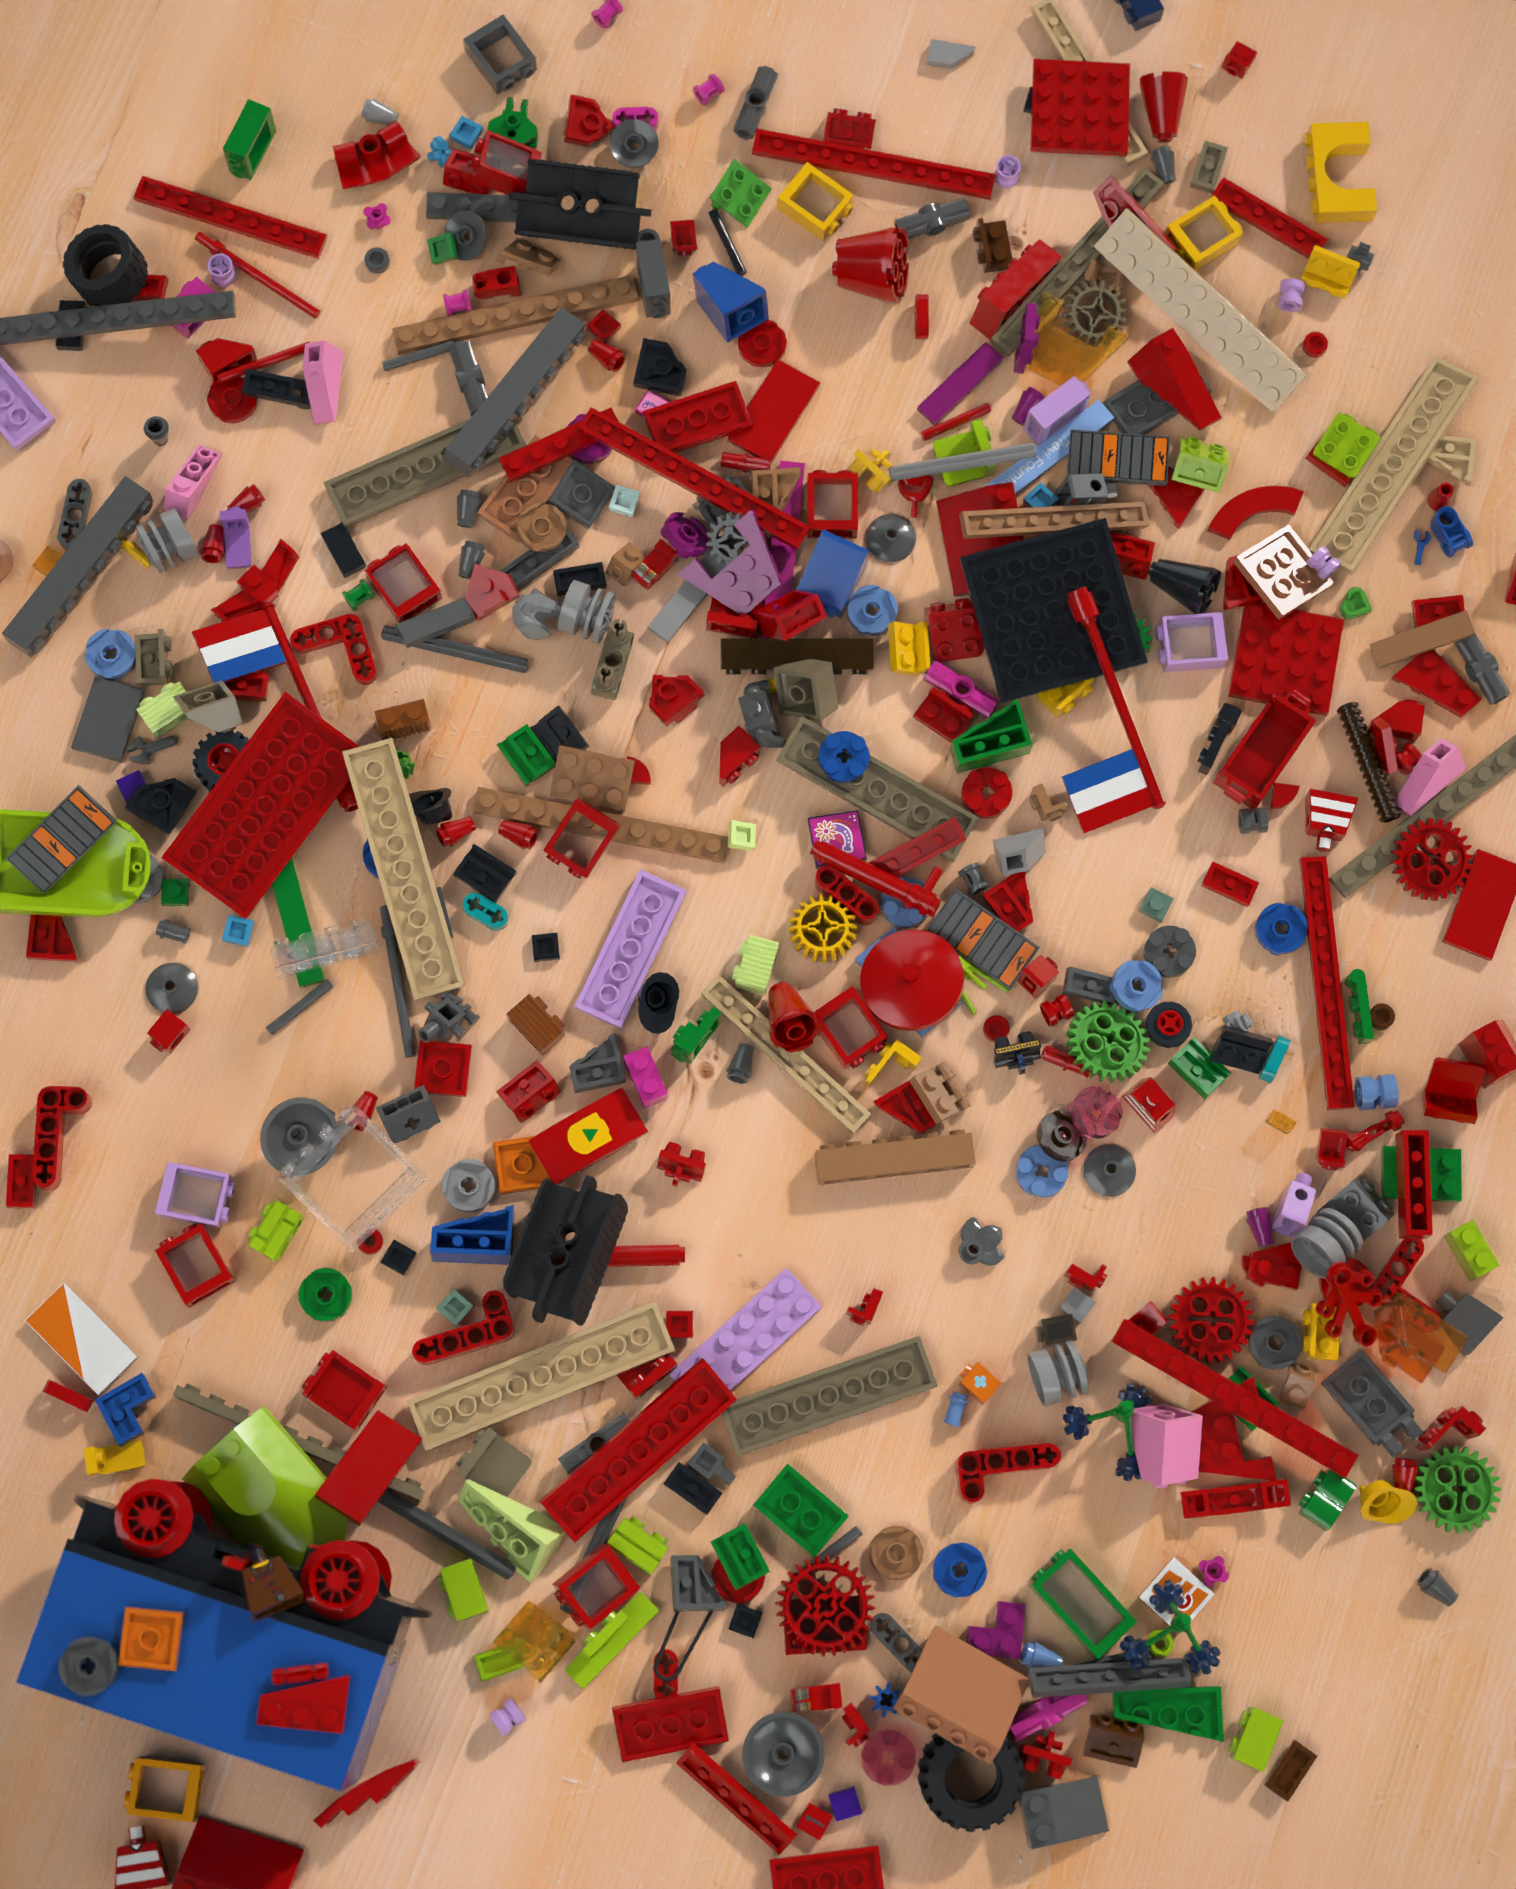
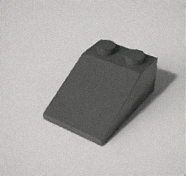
M1097 1776L1022 1791L1023 1795L1019 1804L1028 1847L1031 1849L1109 1831Z

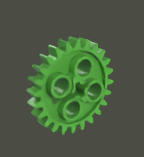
M1106 1001L1102 1002L1100 1008L1096 1002L1091 1005L1090 1009L1085 1006L1081 1013L1077 1012L1074 1016L1075 1020H1072L1069 1024L1071 1029L1066 1033V1036L1070 1038L1066 1042V1046L1073 1047L1068 1055L1077 1057L1073 1064L1081 1063L1083 1066L1080 1072H1085L1088 1069L1090 1071L1089 1078L1091 1079L1095 1074L1099 1075V1082H1102L1105 1077H1108L1110 1083H1113L1116 1077L1120 1082H1123L1126 1076L1132 1078L1135 1072L1138 1073L1142 1068V1065L1147 1060L1145 1055L1150 1051L1146 1047L1150 1039L1142 1037L1147 1032V1029H1139L1138 1027L1142 1020L1134 1021L1135 1013L1132 1012L1127 1015L1124 1007L1121 1010H1117L1116 1002L1110 1008H1108ZM1097 1023L1103 1024L1105 1029L1100 1028ZM1120 1034L1126 1036L1128 1041L1123 1040ZM1087 1043L1092 1044L1096 1050L1089 1048ZM1110 1055L1115 1056L1119 1062L1112 1060Z
M1457 1445L1452 1446L1451 1453L1447 1447L1441 1448V1455L1437 1451L1431 1452L1433 1460L1428 1457L1424 1458L1423 1461L1427 1467L1419 1466L1418 1471L1422 1476H1416L1415 1481L1420 1483V1486L1413 1488V1491L1420 1493V1497H1417V1502L1423 1503L1419 1512L1428 1511L1429 1514L1426 1517V1521H1431L1435 1518V1528L1445 1524V1532H1450L1453 1526L1456 1534L1462 1533L1463 1526L1467 1532L1473 1531L1472 1523L1477 1528L1483 1527L1480 1519L1486 1522L1490 1521L1491 1518L1487 1512L1494 1513L1497 1511L1492 1502H1500L1501 1500L1494 1496V1492L1501 1491L1500 1487L1493 1484V1482L1499 1480V1477H1491L1490 1475L1495 1467L1486 1468L1484 1465L1488 1458L1478 1460L1479 1452L1474 1451L1469 1455L1468 1447H1463L1460 1453ZM1455 1465L1458 1467L1457 1475L1454 1470ZM1439 1469H1444L1448 1473L1446 1483H1442L1438 1479ZM1466 1469L1472 1470L1475 1475L1472 1483L1467 1482L1464 1478ZM1452 1486L1461 1487V1493L1452 1491ZM1441 1496H1445L1449 1500L1450 1504L1447 1510H1443L1439 1506V1498ZM1467 1496H1472L1475 1499L1476 1507L1474 1510L1467 1508L1465 1504ZM1457 1502L1460 1509L1459 1514L1456 1513Z

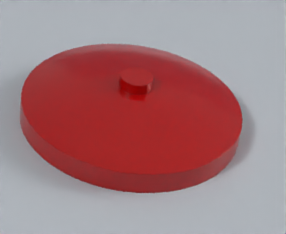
M903 930L883 938L868 953L861 969V992L866 1005L873 1015L884 1024L905 1031L923 1030L942 1022L954 1011L963 993L964 971L958 954L945 939L929 931Z

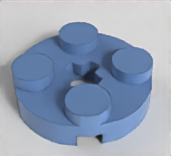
M866 585L857 589L847 607V616L850 624L863 636H877L887 632L888 624L896 620L898 612L897 602L893 594L888 590L885 591L879 588L877 585ZM869 605L879 609L875 616L866 613Z
M102 629L93 634L87 642L85 660L90 670L98 677L114 681L127 675L133 669L136 663L135 644L124 631ZM116 649L118 651L115 654L116 657L114 659H106V650L114 651Z
M897 877L911 885L917 884L921 887L924 885L923 882L913 877ZM884 893L881 895V910L887 921L895 927L909 929L922 923L928 917V915L925 917L919 914V911L914 908L913 910L902 908L901 902Z
M1130 960L1115 970L1109 989L1122 1007L1137 1013L1151 1008L1160 1000L1162 996L1160 982L1162 979L1158 970L1151 963L1143 960ZM1139 980L1141 982L1139 986L1142 990L1141 992L1133 989L1132 981L1136 982Z
M1039 1145L1030 1147L1023 1152L1016 1165V1180L1025 1193L1036 1197L1048 1198L1057 1194L1063 1188L1068 1178L1067 1162L1052 1159L1044 1153ZM1037 1165L1048 1168L1046 1178L1042 1175L1037 1177L1035 1174L1038 1170Z

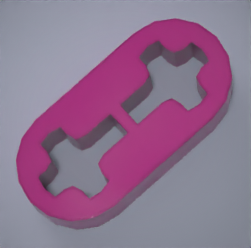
M652 107L618 108L613 113L612 123L616 128L621 123V117H626V120L639 119L645 121V116H650V123L648 124L655 130L658 126V113Z

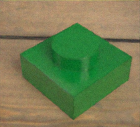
M446 233L427 239L433 264L438 265L458 258L453 234Z
M162 879L161 905L188 906L189 880Z

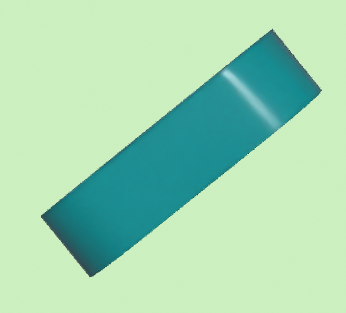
M470 893L464 898L463 909L470 918L495 931L502 930L507 926L508 914L502 906L478 893ZM476 900H479V906L484 909L483 912L477 908L470 911L468 903H474ZM490 912L493 915H497L499 912L503 921H496L494 924L492 923V917L487 913Z
M1281 1035L1277 1036L1260 1072L1259 1079L1269 1084L1272 1083L1291 1040Z

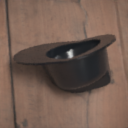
M441 788L409 794L414 814L426 825L450 820L453 817L448 799L451 796V790L449 788Z
M658 972L652 974L646 979L638 992V1016L640 1022L646 1030L655 1034L666 1032L672 1026L679 999L678 983L668 973Z

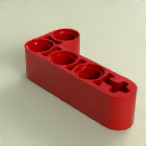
M47 1086L38 1093L32 1179L43 1191H54L61 1182L65 1114H85L92 1106V1098L81 1087ZM56 1094L58 1097L57 1102L52 1106H47L46 1100L48 1096ZM84 1095V1101L81 1105H72L75 1096ZM50 1120H55V1128L50 1132H46L44 1130L45 1124ZM48 1146H53V1155L49 1158H44L43 1150ZM48 1172L52 1176V1178L47 1179L45 1183L41 1179L42 1177H46Z
M491 1290L483 1296L482 1306L486 1320L416 1341L412 1348L414 1359L421 1365H431L509 1341L514 1335V1325L504 1295L500 1291ZM493 1297H498L502 1300V1305L497 1310H491L487 1306L488 1301ZM501 1322L509 1325V1331L504 1336H499L495 1333L496 1325ZM474 1330L483 1332V1340L479 1343L469 1341V1336ZM448 1338H455L458 1341L457 1348L453 1351H446L444 1349V1342ZM438 1341V1347L442 1352L441 1355H438L436 1350L429 1352L426 1359L422 1355H418V1353L422 1352L423 1346H426L428 1349L436 1348L434 1342Z
M1052 1443L964 1452L957 1458L955 1464L959 1497L967 1504H974L981 1500L985 1491L983 1476L1053 1468L1061 1459L1060 1449ZM1046 1449H1048L1049 1454H1054V1458L1050 1460V1463H1047V1459H1038L1035 1461L1037 1465H1034L1035 1456L1044 1454ZM1017 1452H1023L1027 1455L1028 1463L1026 1466H1019L1015 1462L1014 1458ZM992 1454L998 1455L1001 1458L1002 1464L998 1469H993L988 1464V1458ZM965 1457H970L975 1462V1469L971 1472L965 1471L962 1468L961 1462ZM967 1484H973L978 1488V1496L971 1499L965 1495L964 1490Z

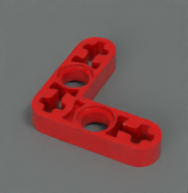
M346 614L298 628L291 634V645L297 653L301 654L344 642L356 681L362 685H369L376 680L377 671L362 622L358 616ZM348 622L356 625L354 630L357 637H351L349 629L346 628L348 627ZM324 628H330L334 631V634L330 639L325 640L319 636L320 631ZM311 632H315L318 642L314 643ZM300 636L308 639L305 641L306 645L301 646L300 643H296L299 641ZM362 644L365 647V651L361 655H354L351 653L352 646ZM359 662H365L366 669L370 671L368 672V677L364 678L360 674L362 670Z
M1403 1239L1373 1282L1372 1289L1380 1293L1377 1287L1385 1285L1388 1279L1397 1282V1285L1392 1282L1388 1286L1386 1291L1389 1293V1296H1382L1380 1304L1418 1331L1431 1333L1440 1326L1441 1319L1439 1314L1401 1287L1422 1256L1424 1243L1421 1239ZM1414 1242L1416 1244L1415 1250H1417V1253L1412 1252L1407 1259L1398 1256V1253L1403 1256L1407 1252L1408 1247L1405 1245L1406 1243ZM1394 1262H1399L1404 1267V1273L1400 1277L1393 1275L1390 1267ZM1401 1299H1408L1411 1302L1412 1310L1409 1313H1404L1399 1309L1398 1304ZM1418 1307L1422 1309L1418 1314L1423 1317L1428 1315L1432 1317L1431 1322L1433 1326L1424 1327V1320L1419 1316L1415 1317L1414 1320L1411 1318L1417 1312Z

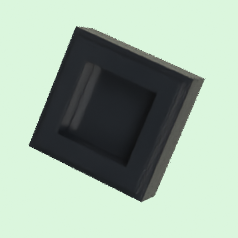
M557 933L532 935L534 962L560 960Z
M393 1240L380 1263L404 1276L417 1252Z
M737 1603L728 1630L754 1639L763 1613Z

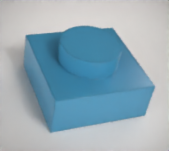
M461 116L450 133V140L472 150L483 133V126Z
M1040 482L1023 498V503L1028 508L1053 507L1059 498Z
M228 915L222 941L249 947L255 922Z

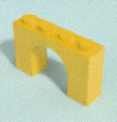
M1369 121L1311 123L1308 132L1304 133L1303 144L1304 148H1308L1305 165L1306 170H1310L1307 187L1308 192H1312L1310 214H1314V223L1372 222L1377 213L1375 188H1341L1328 178L1325 171V163L1333 157L1366 155L1371 144Z

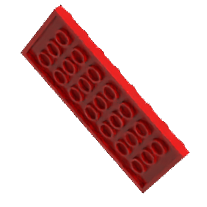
M284 692L161 858L240 916L247 919L349 782L350 777L342 751L360 746L290 694Z

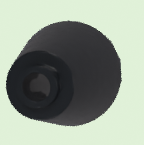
M1167 559L1154 561L1148 571L1150 582L1194 614H1202L1207 611L1212 602L1210 597L1213 592L1216 593L1221 579V571L1214 567Z

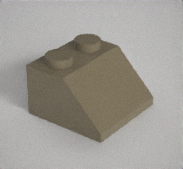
M808 659L778 665L773 668L780 714L795 717L803 716L806 719L822 721L838 709L832 662Z
M222 680L173 696L174 701L187 718L216 732H230L236 726L243 724L235 696Z

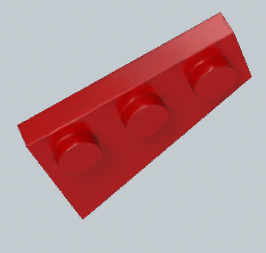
M1435 650L1417 655L1392 677V680L1409 686L1415 693L1425 695L1438 706L1460 718L1481 701V698Z
M351 1675L260 1695L256 1725L343 1734Z

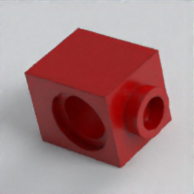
M166 1009L147 1034L152 1039L149 1043L160 1052L165 1049L171 1054L191 1029L185 1022Z

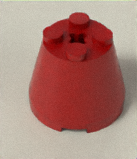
M892 227L837 239L836 253L838 255L837 261H834L832 264V275L837 276L838 287L887 303H899V296L904 297L909 275L907 252L904 250V247L909 245L905 229Z

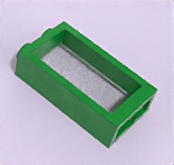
M1061 1548L1050 1558L1053 1564L1046 1570L1041 1567L1030 1577L1033 1582L1029 1587L1094 1659H1099L1137 1621L1071 1548L1065 1552Z

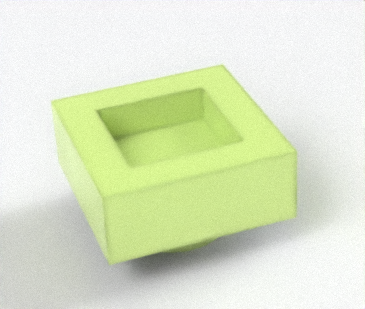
M731 820L728 824V847L752 851L755 848L756 824Z

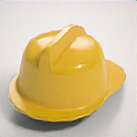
M1376 1480L1369 1485H1360L1359 1487L1361 1494L1360 1503L1362 1505L1361 1515L1366 1520L1387 1524L1400 1523L1410 1518L1418 1506L1417 1498L1413 1493L1395 1488L1384 1480Z

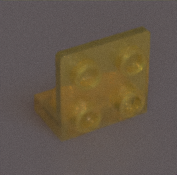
M530 1601L525 1603L494 1640V1644L520 1663L532 1678L540 1684L576 1642L563 1625Z

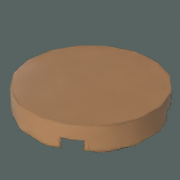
M536 502L528 505L521 511L517 520L516 532L520 542L527 549L546 553L555 550L562 543L566 535V520L563 513L557 507L551 504H544V502Z
M891 1526L883 1529L874 1537L870 1545V1560L874 1569L881 1576L889 1580H902L912 1576L918 1570L923 1560V1547L920 1539L913 1531L903 1526Z

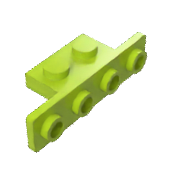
M639 1592L618 1614L612 1611L603 1620L602 1623L605 1627L598 1634L593 1631L583 1641L586 1645L585 1648L565 1668V1672L581 1688H585L658 1613V1608L642 1592Z

